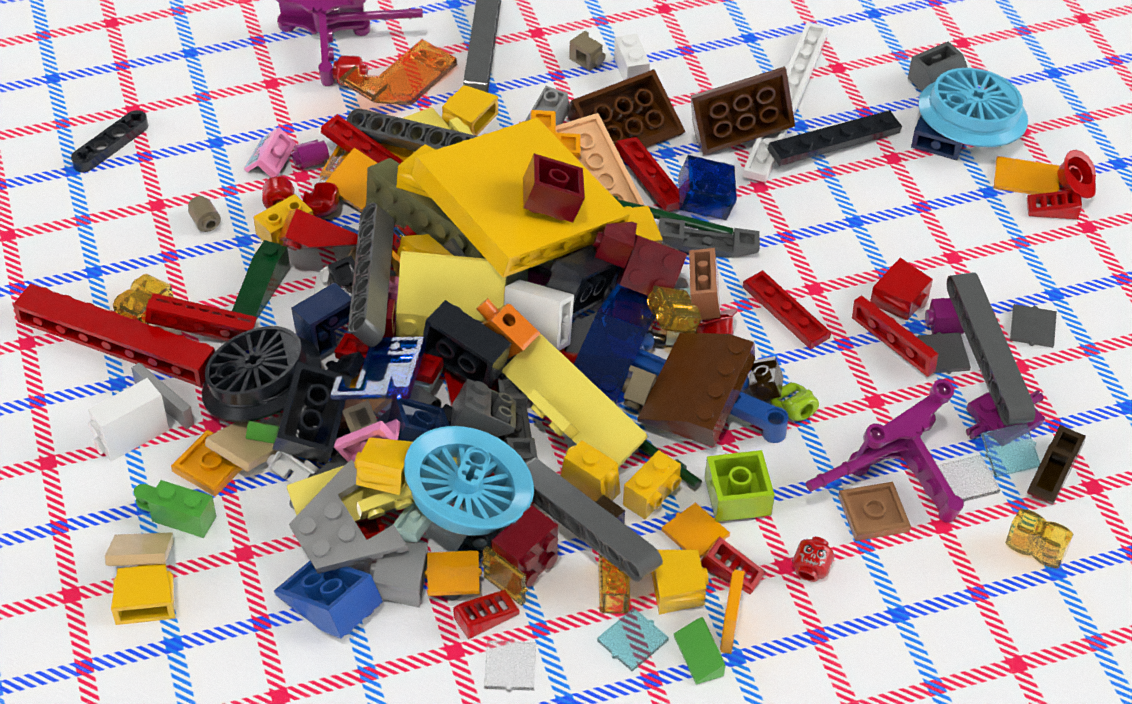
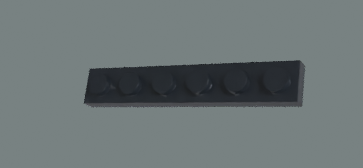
M888 110L769 142L767 150L777 164L781 166L898 134L902 129V125L893 113Z

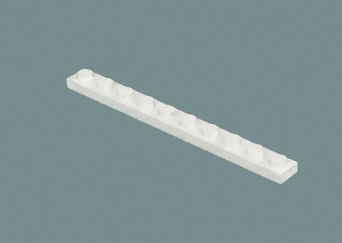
M810 22L806 23L786 69L793 114L796 112L828 35L829 27ZM788 129L756 139L743 169L742 177L766 183L775 162L767 150L769 142L784 139Z

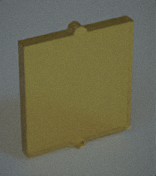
M488 546L484 548L483 561L481 562L484 565V578L498 589H505L511 599L522 606L526 603V592L528 591L526 588V575Z

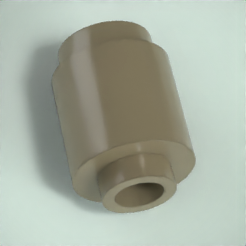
M196 196L190 200L188 213L198 229L202 232H209L217 228L221 222V217L212 202L204 196Z

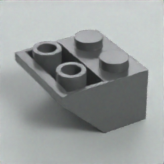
M947 41L912 56L908 79L923 91L944 72L956 68H968L964 55Z
M467 379L452 404L451 426L474 428L495 437L513 433L516 428V400L506 393H498L489 389L482 382H474Z

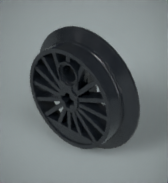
M265 326L243 332L224 343L209 359L205 369L206 380L202 388L203 404L211 415L229 422L255 421L279 413L284 408L297 362L321 368L319 351L312 342L298 337L292 330L284 327Z

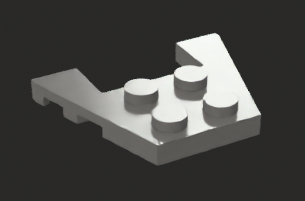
M352 460L289 523L292 532L318 574L354 565L355 561L367 558L374 560L382 558L383 554L395 551L402 553L408 550L407 544L394 525L366 540L341 500L343 497L362 487L356 485L357 469H355V464Z

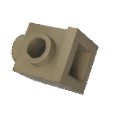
M586 30L570 40L569 59L589 72L604 62L606 54L602 52L603 45L589 37V32Z
M630 365L629 371L633 375L631 378L627 377L623 385L622 392L625 393L623 404L639 410L640 406H644L658 377L655 374Z
M369 400L342 410L351 433L378 422Z

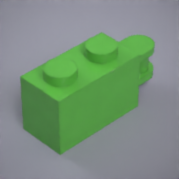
M160 480L157 487L140 484L134 489L137 507L150 512L152 522L204 538L217 517L213 496L163 480Z

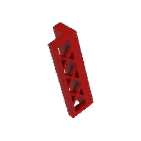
M152 293L151 299L148 300L145 314V323L228 341L243 332L254 329L257 320L255 316Z

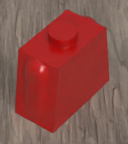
M900 257L873 286L870 302L874 303L879 309L908 320L918 308L922 309L926 305L933 279Z

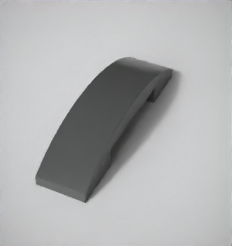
M661 217L659 219V232L663 239L662 242L688 253L691 250L715 248L716 257H740L759 253L760 231L734 228L732 235L685 228V221Z
M498 380V393H506L516 400V428L513 433L502 435V440L513 448L524 461L531 456L538 459L535 439L531 436L527 412L528 397L511 380Z

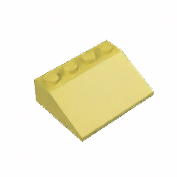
M402 251L396 308V336L422 338L426 319L444 300L458 306L463 312L483 323L485 318L476 308L487 298L497 309L504 306L507 277L503 278L485 258Z

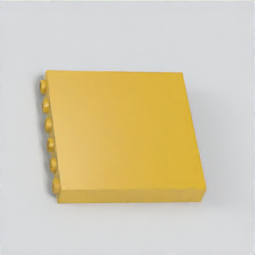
M538 118L523 121L416 156L411 174L415 181L503 278L592 245L597 232H603L606 224L627 222L630 213ZM534 153L583 168L585 199L574 223L565 220L560 221L552 216L533 213L523 208V177Z

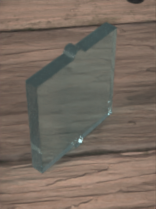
M1027 423L981 434L987 452L985 457L989 458L995 477L1039 467L1040 460L1035 449L1037 444L1032 440Z
M632 608L597 638V642L612 654L611 657L613 659L617 658L632 672L669 641V637L654 625L653 620H648L635 608Z

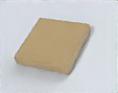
M235 422L206 437L205 442L207 448L247 472L266 462L272 454L275 455L278 452L272 449L273 443L246 439L248 422Z
M173 532L114 535L105 554V564L107 566L165 564L174 542Z

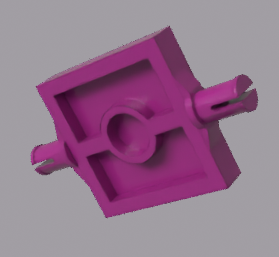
M1039 390L1030 394L1034 404L1044 399L1042 392L1040 393ZM987 392L968 403L966 410L975 418L977 424L967 428L966 434L970 436V439H974L978 435L985 433L1003 447L1042 425L1045 417L1035 408V420L1033 422L1005 426L1001 421L990 392Z

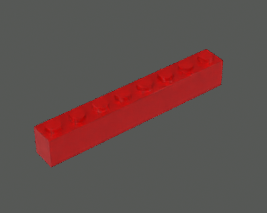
M31 283L13 304L18 323L134 364L140 363L148 369L202 387L206 380V365L215 353L214 347L207 343L194 341L184 335L174 334L161 327L151 326L138 319H131L115 311H108L92 303H85L69 295H63L46 287H40Z

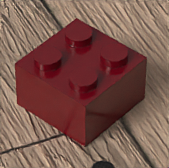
M534 153L523 177V208L533 213L552 216L560 221L565 220L574 223L585 199L583 168Z
M636 234L634 248L625 268L621 267L616 283L669 303L687 254Z
M531 505L516 522L507 526L492 540L493 575L518 594L526 586H532L537 580L538 575L545 569H550L558 559V524Z

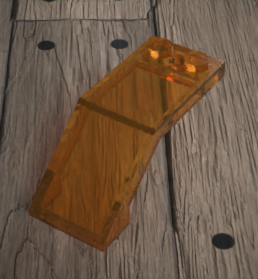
M421 39L379 76L362 75L359 73V68L354 65L339 78V82L374 103L413 105L458 65L457 58Z

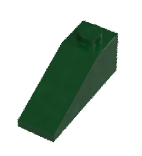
M266 240L262 242L251 260L233 306V312L255 316L258 319L290 269L287 246Z

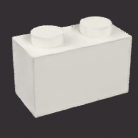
M638 34L615 37L614 60L623 81L650 71V61Z

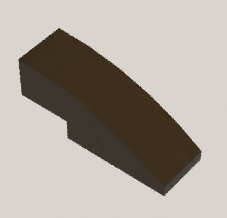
M1060 425L1046 450L1027 490V494L1054 504L1081 452L1086 436Z

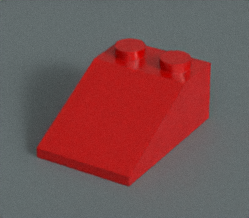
M295 208L289 211L278 240L283 241L282 245L287 246L288 249L297 251L311 248L357 246L358 234Z

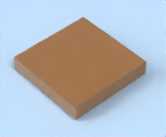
M893 482L839 490L838 497L855 541L910 532V522Z

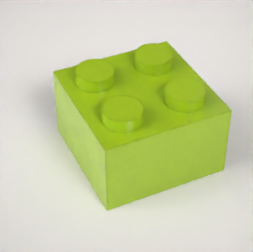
M762 450L707 456L704 477L716 522L772 515L775 494Z

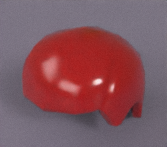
M330 182L316 183L311 193L304 192L302 201L313 210L314 216H329L338 209L340 204L339 188L336 184Z

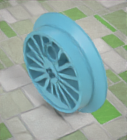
M956 68L946 71L934 83L928 85L919 97V111L927 124L943 136L959 143L978 147L1003 146L1018 140L1025 133L1028 126V115L1023 107V99L1019 90L1007 79L990 71L977 68Z
M446 426L432 429L415 439L405 456V479L417 507L429 520L448 531L471 536L492 533L516 522L532 502L534 483L530 470L524 460L504 441L484 431L462 426ZM452 457H456L457 464L455 463Z

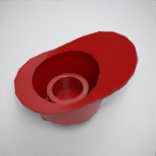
M1080 150L1069 151L1057 171L1060 184L1064 190H1073L1083 198L1089 199L1094 197L1096 194V169L1092 160Z
M737 309L720 311V318L699 320L691 328L694 327L697 333L733 335V316L737 313Z

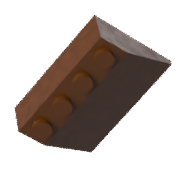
M785 66L691 95L692 123L696 140L703 155L795 127Z
M655 69L575 98L569 103L570 111L567 114L569 121L598 113L614 145H616L618 140L637 137L644 147L648 148L686 132Z
M679 333L637 421L715 447L755 361V342L731 334Z

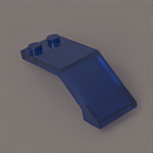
M618 283L597 311L573 364L615 404H617L627 377H629L630 365H634L645 338L653 326L656 327L666 305L664 301L621 286Z
M425 337L382 338L376 346L369 347L356 387L346 388L343 377H336L330 394L331 400L410 399L427 345Z

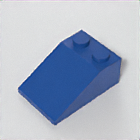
M311 561L307 562L274 590L278 598L322 632L341 639L348 635L364 618L370 616L383 603L371 574L348 566L318 574Z

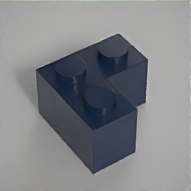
M334 282L291 307L297 336L312 342L318 349L321 359L333 353L337 347L335 330L349 323L351 296Z

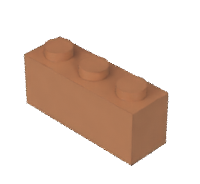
M715 248L689 251L690 295L694 320L720 318L719 277Z

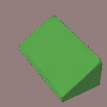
M248 421L245 438L274 444L279 425Z
M703 617L694 620L674 633L676 643L696 685L724 676L725 662Z

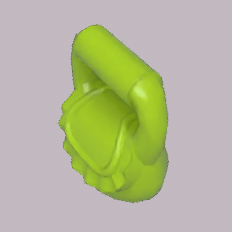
M792 382L782 386L780 398L769 399L773 406L784 409L788 413V418L793 421H802L809 418L819 407V401L812 391ZM798 391L795 395L789 397L788 399H784V401H779L785 398L786 396Z

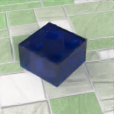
M687 156L678 174L679 210L727 221L737 201L735 165L702 157Z

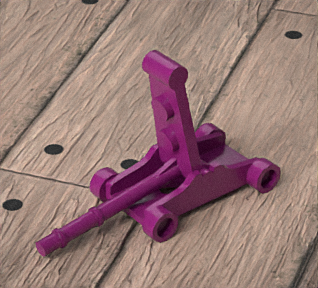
M276 0L279 3L281 13L277 18L280 30L290 32L295 27L307 29L311 34L317 35V32L320 33L322 62L318 68L321 83L324 86H331L335 83L333 79V66L330 63L335 61L334 49L329 45V43H333V33L340 30L353 29L356 35L365 36L371 30L370 20L386 21V19L423 18L422 8L365 11L364 3L366 0Z
M939 379L930 388L929 396L884 426L876 423L869 425L864 432V442L860 449L854 452L848 461L843 462L840 466L823 474L820 473L815 478L806 482L807 489L812 492L820 487L824 488L827 484L845 475L862 476L875 463L889 458L899 460L903 457L910 470L923 486L925 493L939 509L940 519L946 523L954 521L964 507V501L961 497L954 494L920 438L923 432L929 431L936 421L934 413L943 404L948 403L954 395L953 385L947 380Z

